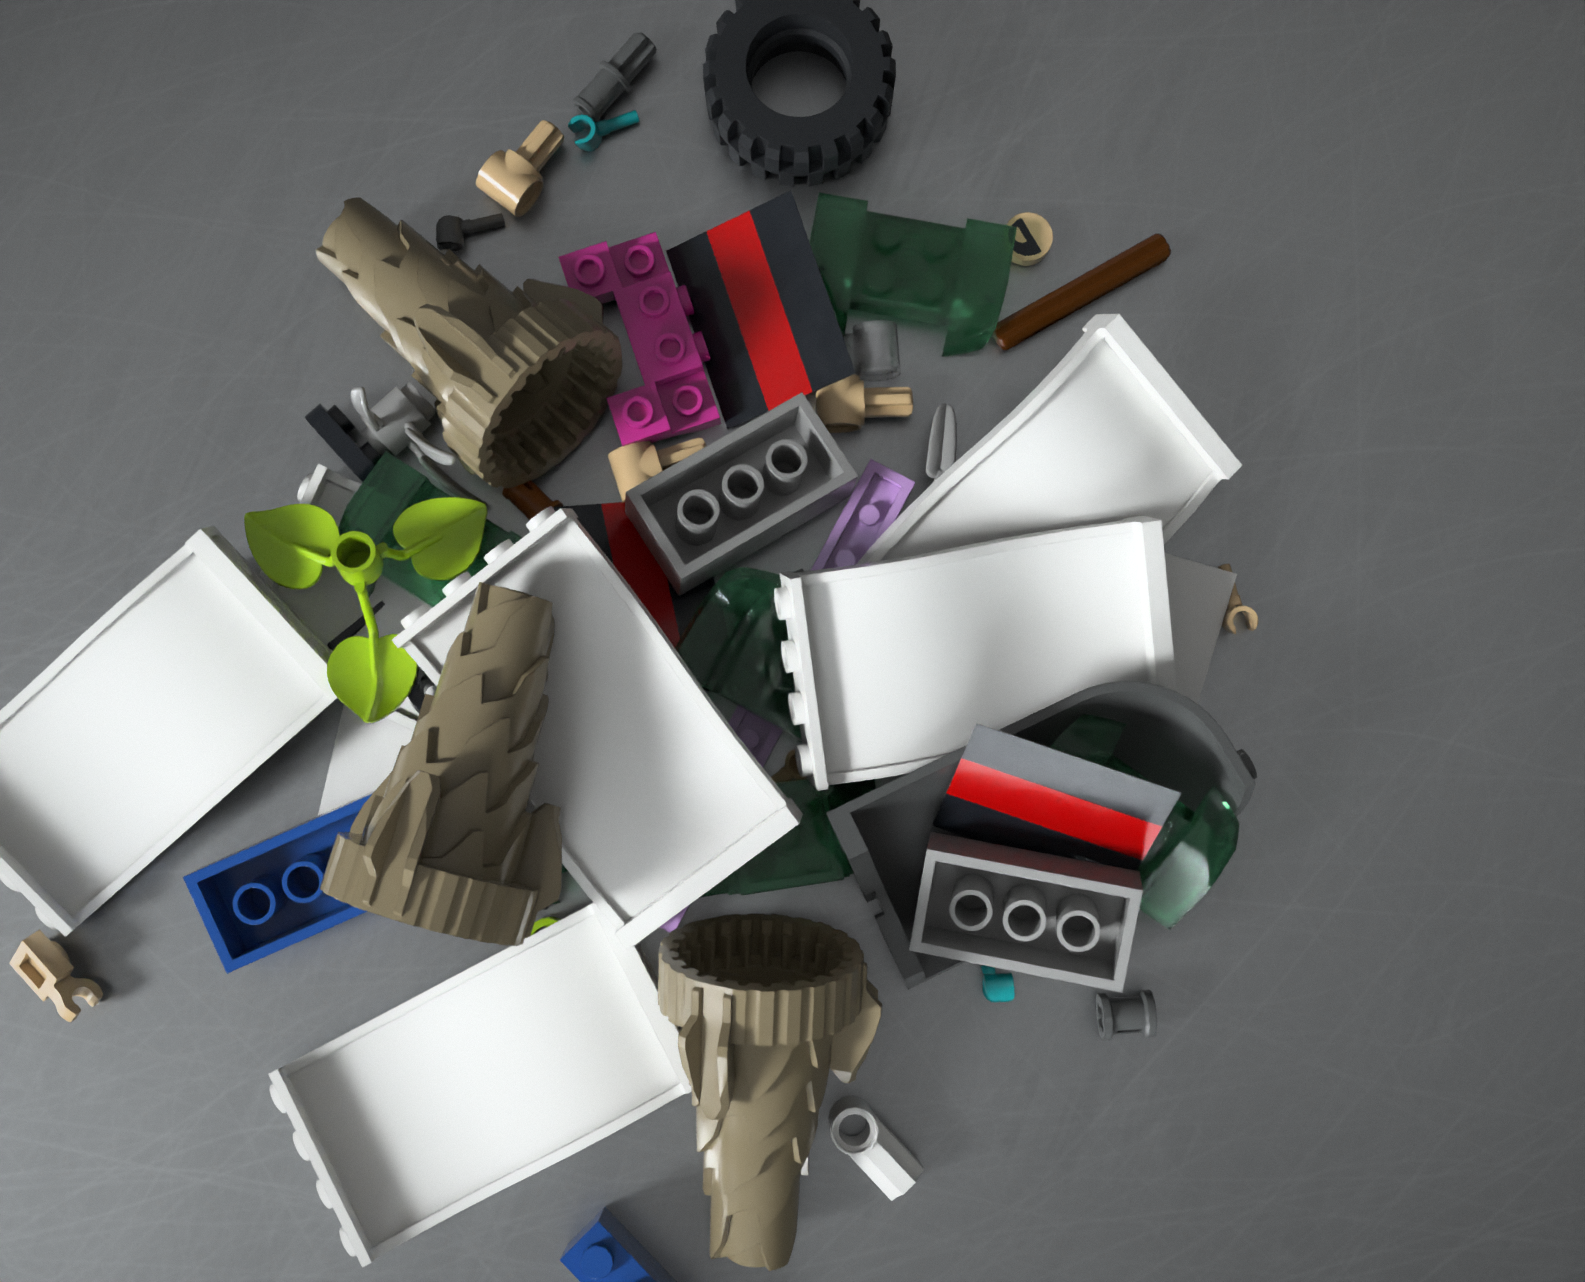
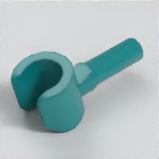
M636 110L598 122H594L589 116L581 114L570 120L568 128L573 133L581 132L587 128L591 129L587 137L575 141V144L581 150L591 152L600 146L602 136L638 123L640 120Z
M982 965V991L984 997L990 1002H1010L1013 1000L1015 989L1012 973H996L995 967Z

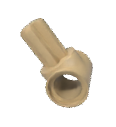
M545 120L540 121L516 152L511 149H507L506 152L499 150L487 159L478 173L476 186L513 215L521 217L537 201L543 188V178L539 171L564 142L563 133L553 123Z
M855 374L815 391L816 413L829 433H847L860 430L864 426L865 418L908 417L912 415L913 393L911 388H864V381L860 380V377Z
M698 437L657 451L654 443L651 444L649 441L637 442L624 447L621 446L608 454V459L622 502H625L626 491L706 447L703 438Z

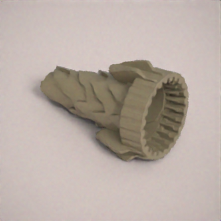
M360 197L344 201V209L341 215L328 227L322 246L316 249L317 258L347 285L356 302L385 330L380 337L415 369L411 376L437 398L434 405L444 428L442 433L444 441L448 444L447 447L456 455L464 469L471 475L477 474L492 487L498 488L502 486L505 489L534 480L564 460L566 455L572 452L582 442V439L590 433L599 417L608 406L606 398L614 395L618 385V378L622 372V352L619 337L603 324L604 307L602 303L595 297L580 290L536 279H526L523 283V290L517 286L512 292L480 264L474 270L449 248L439 251L405 221L400 220L398 225L395 224L389 217Z
M479 582L464 631L459 633L446 656L435 695L425 694L411 741L406 746H401L393 771L364 803L351 826L350 832L337 833L320 886V890L323 893L367 912L408 925L464 939L499 945L519 946L524 943L525 938L530 937L537 912L558 901L562 890V834L559 824L561 807L544 803L531 813L526 812L539 767V762L533 761L534 752L549 702L548 695L543 694L548 679V665L555 635L552 602L513 589Z
M731 914L690 922L683 925L682 928L671 931L669 936L664 937L661 941V947H659L658 1005H660V1011L663 1016L668 1017V1021L675 1026L682 1027L678 1034V1049L682 1067L691 1086L692 1106L696 1107L697 1151H704L703 1192L705 1195L711 1196L709 1254L711 1259L728 1257L734 1263L742 1266L766 1267L769 1271L787 1265L793 1250L797 1233L800 1175H809L810 1149L818 1126L819 1108L825 1095L829 1069L834 1072L841 1082L850 1083L856 1080L857 1071L866 1059L879 1025L883 1004L878 1000V989L867 979V963L864 962L863 950L860 949L859 943L854 938L848 937V934L842 930L834 929L832 926L824 923L813 922L810 919L777 914Z

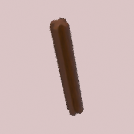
M1154 234L997 322L991 330L996 343L1002 350H1008L1161 264L1171 254L1169 244L1162 234Z

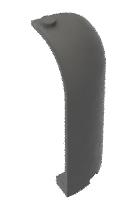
M1117 681L1092 686L999 730L1181 792L1179 799L1137 870L1140 871L1141 877L1182 856L1223 829L1244 810L1250 801L1256 785L1254 779L1257 778V772L1252 760L1243 749L1236 751L1224 730L1206 710L1174 690L1151 683ZM966 746L826 812L836 837L846 853L851 870L866 902L877 899L882 912L874 917L908 990L965 962L909 951L930 833L935 832L967 838L933 825Z

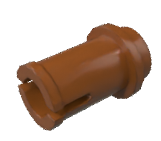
M532 480L513 488H505L502 491V495L513 503L529 520L550 506L553 509L554 507L563 506L559 500L552 501Z

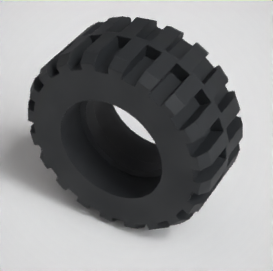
M735 0L736 13L734 14L730 10H726L716 22L717 34L709 36L705 48L706 62L703 64L707 112L709 120L713 122V131L718 142L723 146L728 145L729 157L739 166H744L747 161L750 162L752 175L763 180H767L770 173L778 175L779 185L794 187L795 178H807L808 186L823 184L824 174L832 172L834 178L838 179L850 173V164L853 159L856 163L862 164L872 154L873 142L881 141L886 130L888 116L891 114L896 78V60L891 58L893 45L888 32L884 30L879 31L880 18L870 7L865 8L863 11L860 10V0ZM796 51L810 52L824 57L839 69L846 80V91L836 104L819 114L793 117L780 114L763 104L753 92V78L764 64L776 56Z

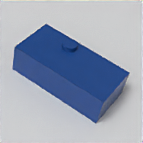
M374 792L205 865L183 877L227 974L367 912L323 893L320 890V886L337 833L350 832L359 811Z

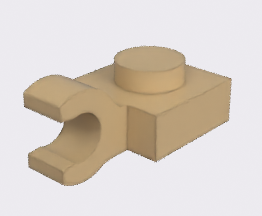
M41 930L22 940L9 963L43 1002L51 998L56 1005L59 1015L68 1022L74 1021L81 1012L79 1006L74 1003L73 996L85 998L92 1007L97 1005L103 996V992L96 982L87 978H74L70 975L74 967L70 964L68 954L60 944L50 941Z

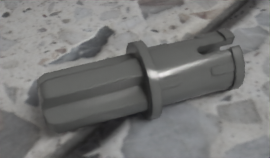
M641 32L634 33L609 62L602 61L598 65L600 71L595 75L594 79L572 100L579 112L589 116L594 122H598L600 117L622 92L628 93L631 90L629 83L656 54L657 49L653 42Z

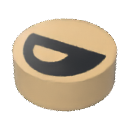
M1031 212L1017 214L1005 226L1001 238L1002 250L1006 257L1017 265H1035L1048 254L1053 241V232L1050 224L1042 216Z

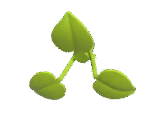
M461 497L435 498L416 503L402 512L393 525L394 537L398 544L404 548L403 550L389 548L383 542L375 546L373 540L367 534L359 531H350L340 535L334 518L326 510L310 504H290L271 510L245 513L244 525L249 548L257 564L270 580L289 589H307L318 582L322 575L323 565L327 567L336 566L343 579L354 586L365 618L369 638L352 636L340 642L330 654L327 663V677L336 697L365 723L378 722L397 710L411 692L418 670V664L403 648H397L393 643L392 639L398 634H389L379 638L378 626L367 592V585L374 583L380 577L383 571V558L385 557L398 561H405L411 558L416 572L424 578L445 581L463 574L473 565L480 552L488 510L482 502Z

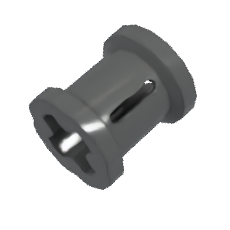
M1141 990L1139 996L1111 998L1106 993H1097L1096 1017L1099 1034L1103 1041L1111 1040L1113 1035L1144 1033L1147 1038L1157 1035V1012L1151 990Z

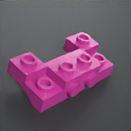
M656 232L608 247L607 242L604 241L559 256L558 258L568 287L589 294L602 304L616 300L645 384L606 398L622 446L642 441L654 443L720 425L721 419L702 364L710 360L709 352L702 332L699 331L692 334L686 316L694 314L688 291L685 285L675 286Z

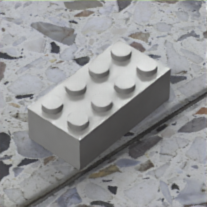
M802 392L626 491L625 513L678 596H681L850 497L858 474Z
M931 832L925 856L909 951L1123 993L1143 894L1140 871Z

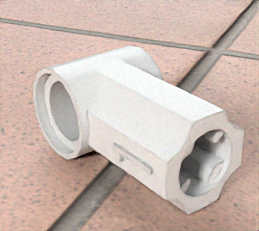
M849 1096L835 1102L830 1110L828 1121L832 1140L836 1147L843 1153L848 1154L891 1201L900 1195H904L916 1183L918 1177L924 1171V1166L880 1121L870 1105L862 1098ZM848 1115H861L867 1120L866 1128L857 1136H847L839 1130L840 1123Z

